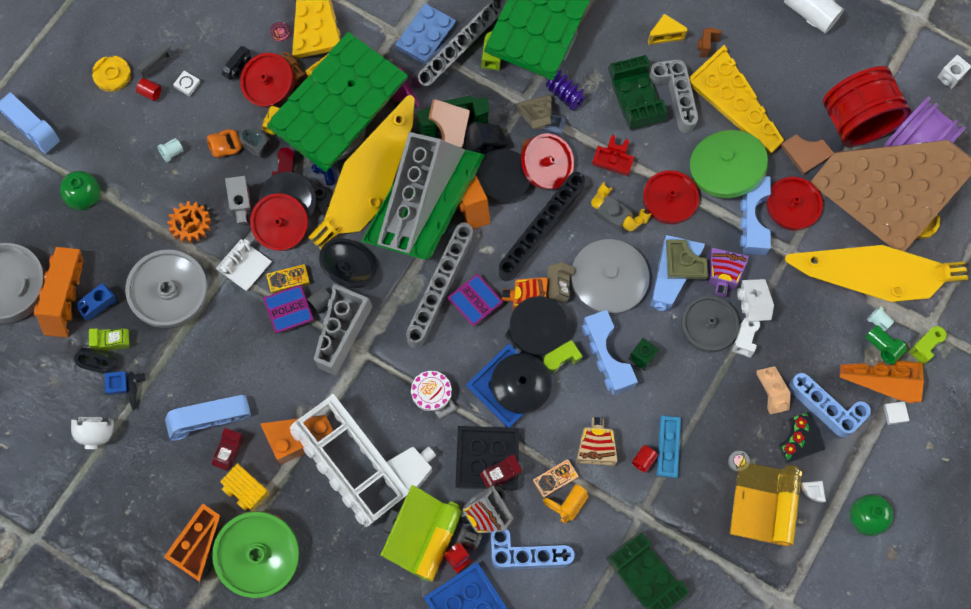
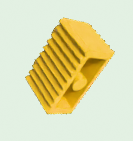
M238 463L220 481L224 486L222 490L230 498L234 495L238 499L237 504L244 511L247 509L254 511L270 494L266 488Z

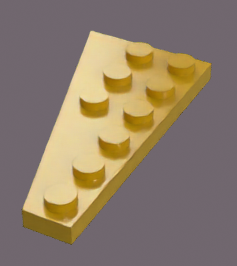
M296 0L292 56L298 59L329 52L341 40L331 0Z
M723 45L689 77L691 88L741 131L747 132L760 140L766 152L771 155L783 143L784 139L774 123L765 114L764 107L760 106L751 86L744 75L739 72L736 62L729 56L726 46Z

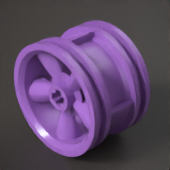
M928 96L884 146L933 142L946 139L954 142L967 127L965 125L959 127L957 125L959 120L957 119L951 121L937 109L938 103L934 105L930 103L931 98Z

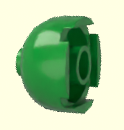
M73 171L62 179L60 195L63 202L70 209L84 211L90 209V206L99 201L101 188L96 178L90 173Z
M867 494L858 498L850 509L851 523L854 524L859 533L865 536H878L886 532L894 519L890 503L884 497L875 494Z

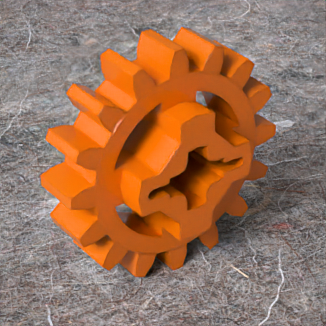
M187 201L186 206L180 203V208H173L174 214L168 215L171 219L167 221L170 233L174 234L173 236L176 240L180 238L182 243L188 240L192 244L193 239L200 242L199 237L205 238V231L211 230L208 226L212 224L209 212L205 211L203 205L199 207L197 202L193 206L189 201ZM198 214L202 217V221L198 219ZM177 224L181 226V231L178 230Z

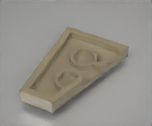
M551 94L516 103L517 111L532 129H541L545 125L551 124Z

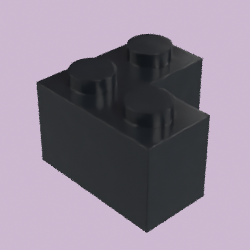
M473 122L465 131L462 149L487 154L496 149H504L509 144L500 125Z

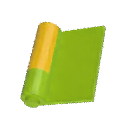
M411 485L380 556L426 581L433 582L463 513L460 510L461 506L450 501L448 504L442 503L418 487Z

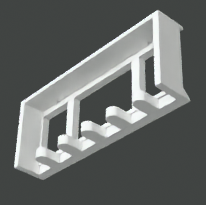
M334 394L290 426L293 438L302 443L304 452L308 457H312L315 460L317 469L328 477L331 487L342 495L344 504L348 508H352L357 521L362 525L364 524L365 527L369 526L407 496L408 489ZM328 405L335 414V418L342 425L317 442L303 423ZM345 430L360 446L361 452L367 455L373 463V467L378 470V472L356 489L350 485L322 448ZM383 476L386 484L394 490L397 497L373 514L358 494Z

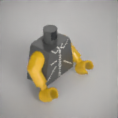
M605 182L601 184L591 201V205L597 209L594 213L597 217L622 234H625L626 231H634L642 223L647 224L651 213L646 214L644 213L645 209H641L638 216L634 218L629 209L608 196L612 187H606Z

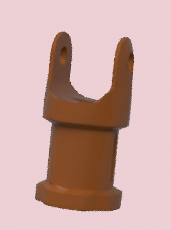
M283 52L281 57L291 65L294 71V85H301L308 78L307 73L301 70L299 63L289 53Z

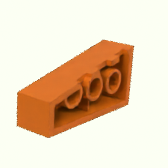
M56 247L54 255L50 256L49 271L45 272V284L39 292L40 300L34 307V316L37 317L42 332L46 336L68 338L69 330H67L66 325L67 321L72 320L71 302L76 300L75 284L79 285L84 261L80 249Z

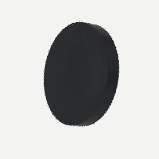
M496 149L485 154L476 172L486 197L494 202H514L520 199L530 186V181L526 178L522 169L521 155L509 149Z
M280 172L271 176L263 184L259 194V201L271 194H287L296 198L303 205L307 212L308 220L312 217L316 208L317 198L312 184L304 176L294 172Z
M535 296L523 300L515 307L510 317L509 329L513 341L519 348L530 354L541 355L552 352L563 343L568 331V320L563 308L556 301L543 296Z

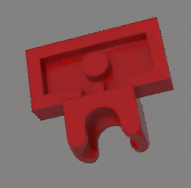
M612 135L607 148L597 146L592 165L628 176L634 156L625 154L629 140L625 139L622 145H617L615 143V135Z

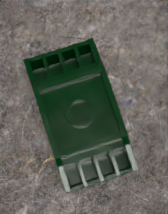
M647 55L610 63L608 67L612 86L623 117L626 119L630 130L666 121V106L663 99L658 100L648 73L650 62Z
M465 96L442 101L470 110L468 120L472 119V122L488 123V97L473 98ZM431 106L416 112L419 134L437 138L438 126L435 122L428 119Z
M642 532L635 534L606 557L616 574L644 609H674L689 597L690 591L681 579L677 581L649 547L651 542Z

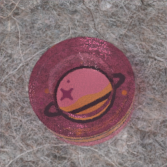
M284 22L274 23L270 28L272 38L276 41L286 40L289 37L287 24Z

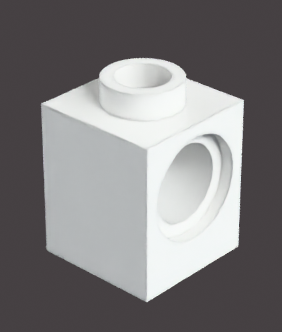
M956 55L944 67L937 78L944 85L952 89L966 75L971 65L959 55Z

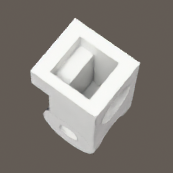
M744 318L739 326L732 352L751 358L757 346L752 344V340L760 327L759 321H747V318Z

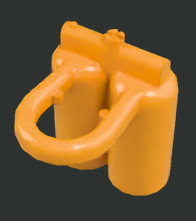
M575 484L561 506L545 497L543 503L560 514V521L566 524L568 521L575 519L589 496L583 487Z

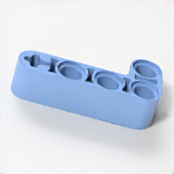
M11 92L0 100V112L43 153L46 154L60 142L51 126L46 121H41Z
M804 373L797 374L789 383V391L839 437L845 438L851 435L870 415L869 405L862 401L855 403L846 411L814 380ZM811 395L817 396L819 402L813 401ZM831 409L834 412V416L828 415L826 410ZM855 409L862 412V417L855 413ZM842 423H846L849 426V431L842 427Z
M238 395L171 410L167 413L165 423L170 440L176 441L187 437L191 431L247 419L251 416L246 395Z
M507 529L505 531L492 532L491 561L496 569L562 568L569 566L574 559L573 549L566 545L511 547L510 533ZM497 533H503L506 536V540L500 543L495 540L494 536ZM545 552L549 560L547 562L539 561L538 554ZM553 552H555L554 556H560L562 552L569 556L566 561H563L562 557H556L555 562H552ZM519 553H524L527 555L528 561L520 563L516 556ZM498 554H504L507 557V561L499 564L495 557Z

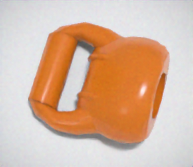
M226 129L207 136L208 147L215 158L234 155L242 150L243 146L235 130ZM227 134H230L235 149L230 148L226 137Z

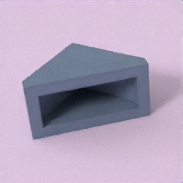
M551 114V124L545 125L542 134L550 133L561 137L566 118Z

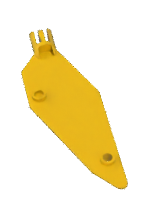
M406 96L344 162L324 221L308 237L310 240L316 237L313 241L316 246L325 239L319 246L320 250L326 242L334 239L337 234L360 232L377 214L392 187L408 134L413 125L415 101L413 96ZM396 117L400 118L399 123L396 122Z
M884 245L793 253L785 256V261L810 277L888 302L928 299L945 282L969 279L968 275H961L967 273V268L961 267L966 265V261L939 263ZM811 259H815L817 263L813 264Z

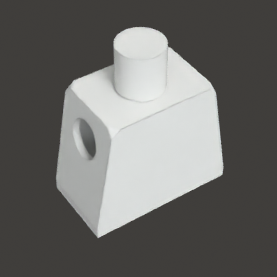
M411 447L389 460L387 464L409 491L411 485L419 488L432 473V467L428 462L436 454L430 447H427L420 454L414 447Z

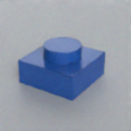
M125 371L105 373V393L107 395L128 393L127 373Z

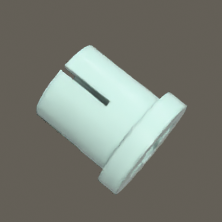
M176 138L164 145L160 144L157 146L159 153L167 163L171 161L172 157L183 152V148Z
M879 306L871 313L867 320L886 331L893 324L894 320L883 311L884 308L882 306Z

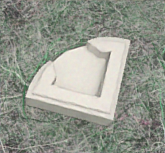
M823 481L801 483V488L808 498L819 503L826 502Z

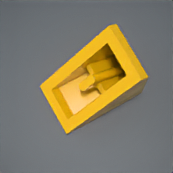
M664 14L650 32L648 45L684 40L687 28Z

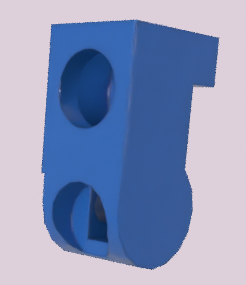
M101 283L84 296L75 307L84 320L87 321L96 317L109 305L113 306L119 301L109 287Z

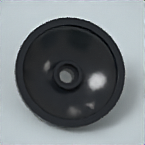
M346 238L332 239L323 245L319 253V263L323 272L332 281L341 286L349 288L364 287L373 280L376 274L377 266L374 257L367 248L356 241Z
M517 353L507 356L497 364L491 377V390L495 400L501 407L516 414H527L538 410L545 404L552 389V379L548 368L540 359L530 354ZM519 378H525L526 383L521 384Z

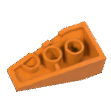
M897 361L895 365H885L884 362H877V365L868 366L865 363L840 365V378L908 403L922 402L924 384L923 362Z

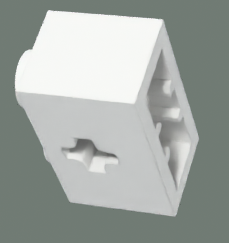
M742 280L741 288H738L737 295L738 300L742 302V313L746 314L747 321L771 320L774 304L766 280Z

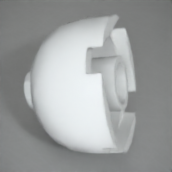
M79 417L77 421L75 418H72L71 434L77 443L85 445V449H97L98 445L105 444L112 436L114 420L108 418V422H101L103 419L101 417Z

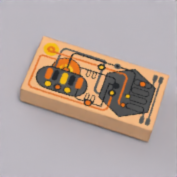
M567 459L533 479V483L544 499V497L549 496L579 476Z

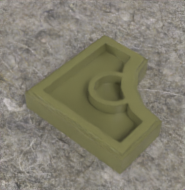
M666 240L667 279L708 278L707 258L694 254L688 247L687 240Z

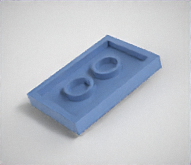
M425 3L396 42L395 48L424 63L445 41L455 27L456 20Z

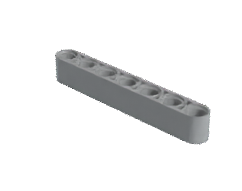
M460 223L455 228L407 329V343L412 348H419L424 344L472 242L473 230L468 223ZM461 232L468 233V236L461 237L459 234ZM459 249L461 252L454 254L451 250ZM449 265L453 267V269L450 271H446L443 269V267ZM438 282H442L445 284V286L442 288H437L435 284ZM430 299H434L437 301V303L435 305H429L427 304V301ZM425 316L429 320L425 323H422L418 319L420 317ZM413 334L421 336L418 340H412L410 337Z

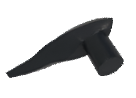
M130 372L128 375L129 401L132 410L136 408V393L138 390L136 383L146 381L144 373L134 375L133 372Z

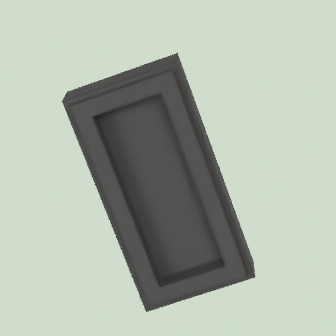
M164 43L136 66L142 78L147 79L173 57L170 47Z

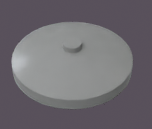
M603 239L590 243L579 252L572 265L574 267V275H571L572 289L578 300L585 307L596 313L607 310L609 315H620L634 309L644 298L649 286V269L645 259L633 246L620 240Z
M160 250L146 255L135 264L128 275L125 292L131 310L140 320L154 327L170 328L182 325L197 315L205 303L208 285L202 267L193 257L177 250Z

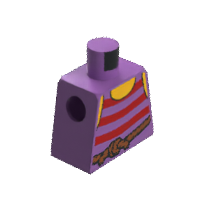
M716 248L710 250L708 254L707 282L710 285L716 286V296L726 297L728 289L735 290L749 256Z

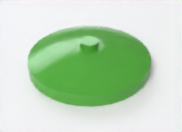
M739 130L720 131L706 137L696 146L690 159V170L695 184L705 193L719 198H734L749 193L763 181L768 169V157L763 144L755 136Z
M263 511L246 512L234 517L221 529L213 547V564L221 582L234 593L249 598L266 597L281 590L291 580L299 561V545L291 527L280 517Z

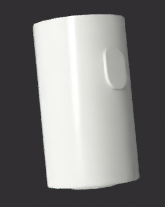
M784 0V3L805 18L806 22L817 27L825 34L833 27L844 11L834 0Z

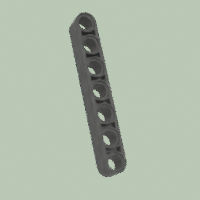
M486 0L412 74V84L418 88L432 84L500 16L507 0ZM495 1L498 3V9L495 6ZM483 13L486 15V21L482 17ZM470 25L473 26L474 33L471 32ZM458 37L462 40L461 45L458 43ZM446 49L449 51V58L445 54ZM433 62L437 64L436 70L433 68ZM421 74L425 78L424 83L420 80Z

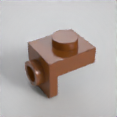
M715 28L703 29L700 39L698 38L697 50H700V57L707 58L711 42H719L722 30Z

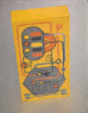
M305 264L266 274L271 294L300 284L301 286L310 284Z

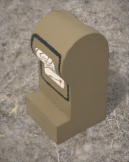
M563 262L548 266V298L559 303H565L569 299L570 276L574 275V267Z

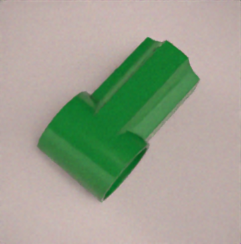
M878 325L865 336L880 351L881 358L888 364H894L907 352V346L903 341L893 339Z

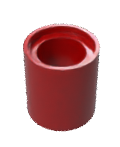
M142 78L136 87L137 94L152 101H156L162 91L160 85L146 78Z
M642 445L631 463L640 471L647 473L658 457V454L650 447Z

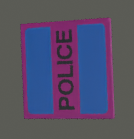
M478 273L447 297L473 327L503 303Z
M301 284L263 297L276 334L314 321Z

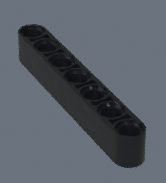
M573 172L567 177L501 260L498 275L503 281H511L515 278L582 193L585 184V177L582 173ZM576 181V182H578L580 185L575 186V185H573L571 182ZM565 195V196H567L569 199H568V200H563L560 196ZM549 210H556L558 213L551 214ZM544 224L546 228L541 229L537 225ZM532 238L535 242L528 243L526 239ZM522 253L524 256L522 258H518L514 254ZM509 267L512 271L506 273L503 271V268Z

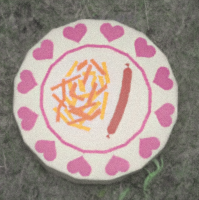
M426 371L418 375L413 381L411 395L413 402L422 410L437 411L448 404L452 388L450 381L445 375L438 371Z

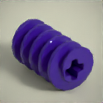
M560 69L554 80L549 79L546 86H548L550 92L553 91L555 96H559L560 101H564L566 106L570 105V109L574 111L584 102L587 96H583L584 89L577 91L578 84L573 87L571 86L573 83L572 79L566 81L567 74L561 77L562 70Z

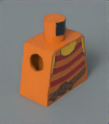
M548 278L515 280L514 290H502V301L513 302L514 310L525 299L535 296L546 297Z

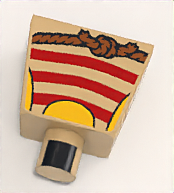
M593 417L592 427H585L582 431L576 464L615 466L617 454L613 430L604 429V418Z

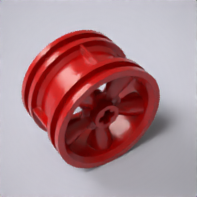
M885 66L868 68L845 78L831 88L822 101L837 129V134L841 138L842 144L846 147L861 146L878 140L900 127L911 115V109L899 90L891 70Z

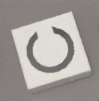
M183 71L173 86L190 97L201 82L198 78Z

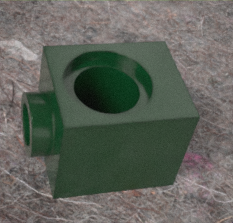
M642 338L631 352L628 360L645 371L656 357L659 349Z

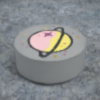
M735 451L728 458V465L735 472L744 471L750 464L749 456L743 451Z

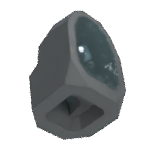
M249 127L242 128L239 131V139L244 148L260 158L266 155L272 144L268 136L257 129Z

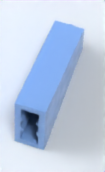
M666 235L650 303V306L656 310H670L686 279H667L666 240L686 239ZM687 240L690 250L697 256H700L705 244Z

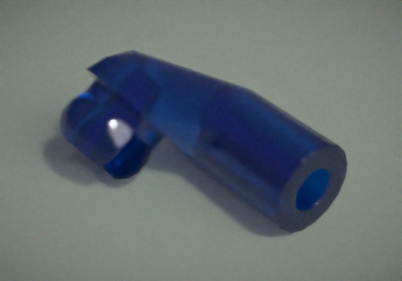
M316 164L312 165L311 168L314 173H322L324 175L327 186L335 184L332 168L326 173Z

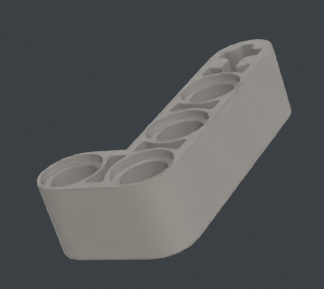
M681 60L654 63L649 74L652 84L655 86L669 85L678 128L683 133H691L698 121V115L685 63Z

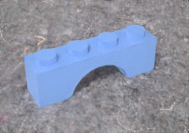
M765 176L763 181L754 190L743 195L740 210L743 211V217H741L740 228L743 229V235L740 238V247H743V254L767 255L771 248V232L758 222L755 215V207L766 202L770 196L769 176Z
M604 310L585 317L581 326L582 331L591 342L589 347L592 354L597 356V366L599 371L605 375L606 379H604L607 390H611L612 394L616 395L635 388L638 381L631 365L614 360L607 351L606 339L614 330V325L608 311Z

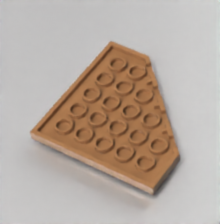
M949 139L840 151L833 153L812 179L811 183L890 247L905 252L971 176V156Z

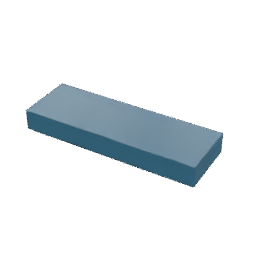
M660 416L656 477L675 479L678 477L681 417Z

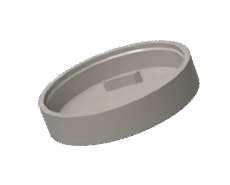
M0 243V324L17 322L32 314L35 305L40 300V289L45 284L44 277L46 271L38 258L29 249L14 243Z

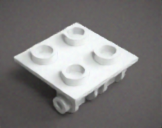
M241 239L216 269L247 291L272 261L251 247L249 241Z

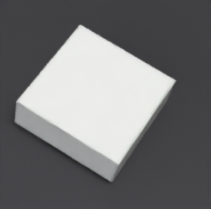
M905 401L889 403L883 406L888 425L910 421Z

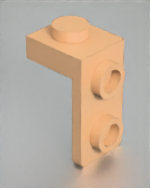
M776 367L757 370V376L768 394L767 409L769 413L774 414L789 410L790 391Z

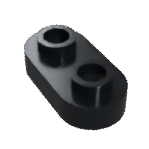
M244 46L238 48L225 64L222 76L228 80L235 79L244 64L246 65L251 60V51Z
M321 185L315 186L316 194L319 192L323 193L322 196L316 195V208L325 217L333 195L326 187Z
M83 347L74 356V361L78 367L102 374L110 373L116 366L115 357L104 351Z

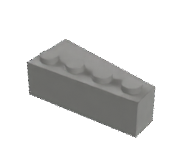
M333 283L332 295L328 302V311L326 318H324L323 330L319 337L314 362L319 369L336 376L366 321L372 305L369 298Z

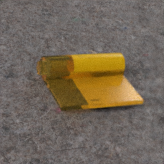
M740 461L730 534L783 546H793L802 472L798 470V467L786 465V468L779 470Z

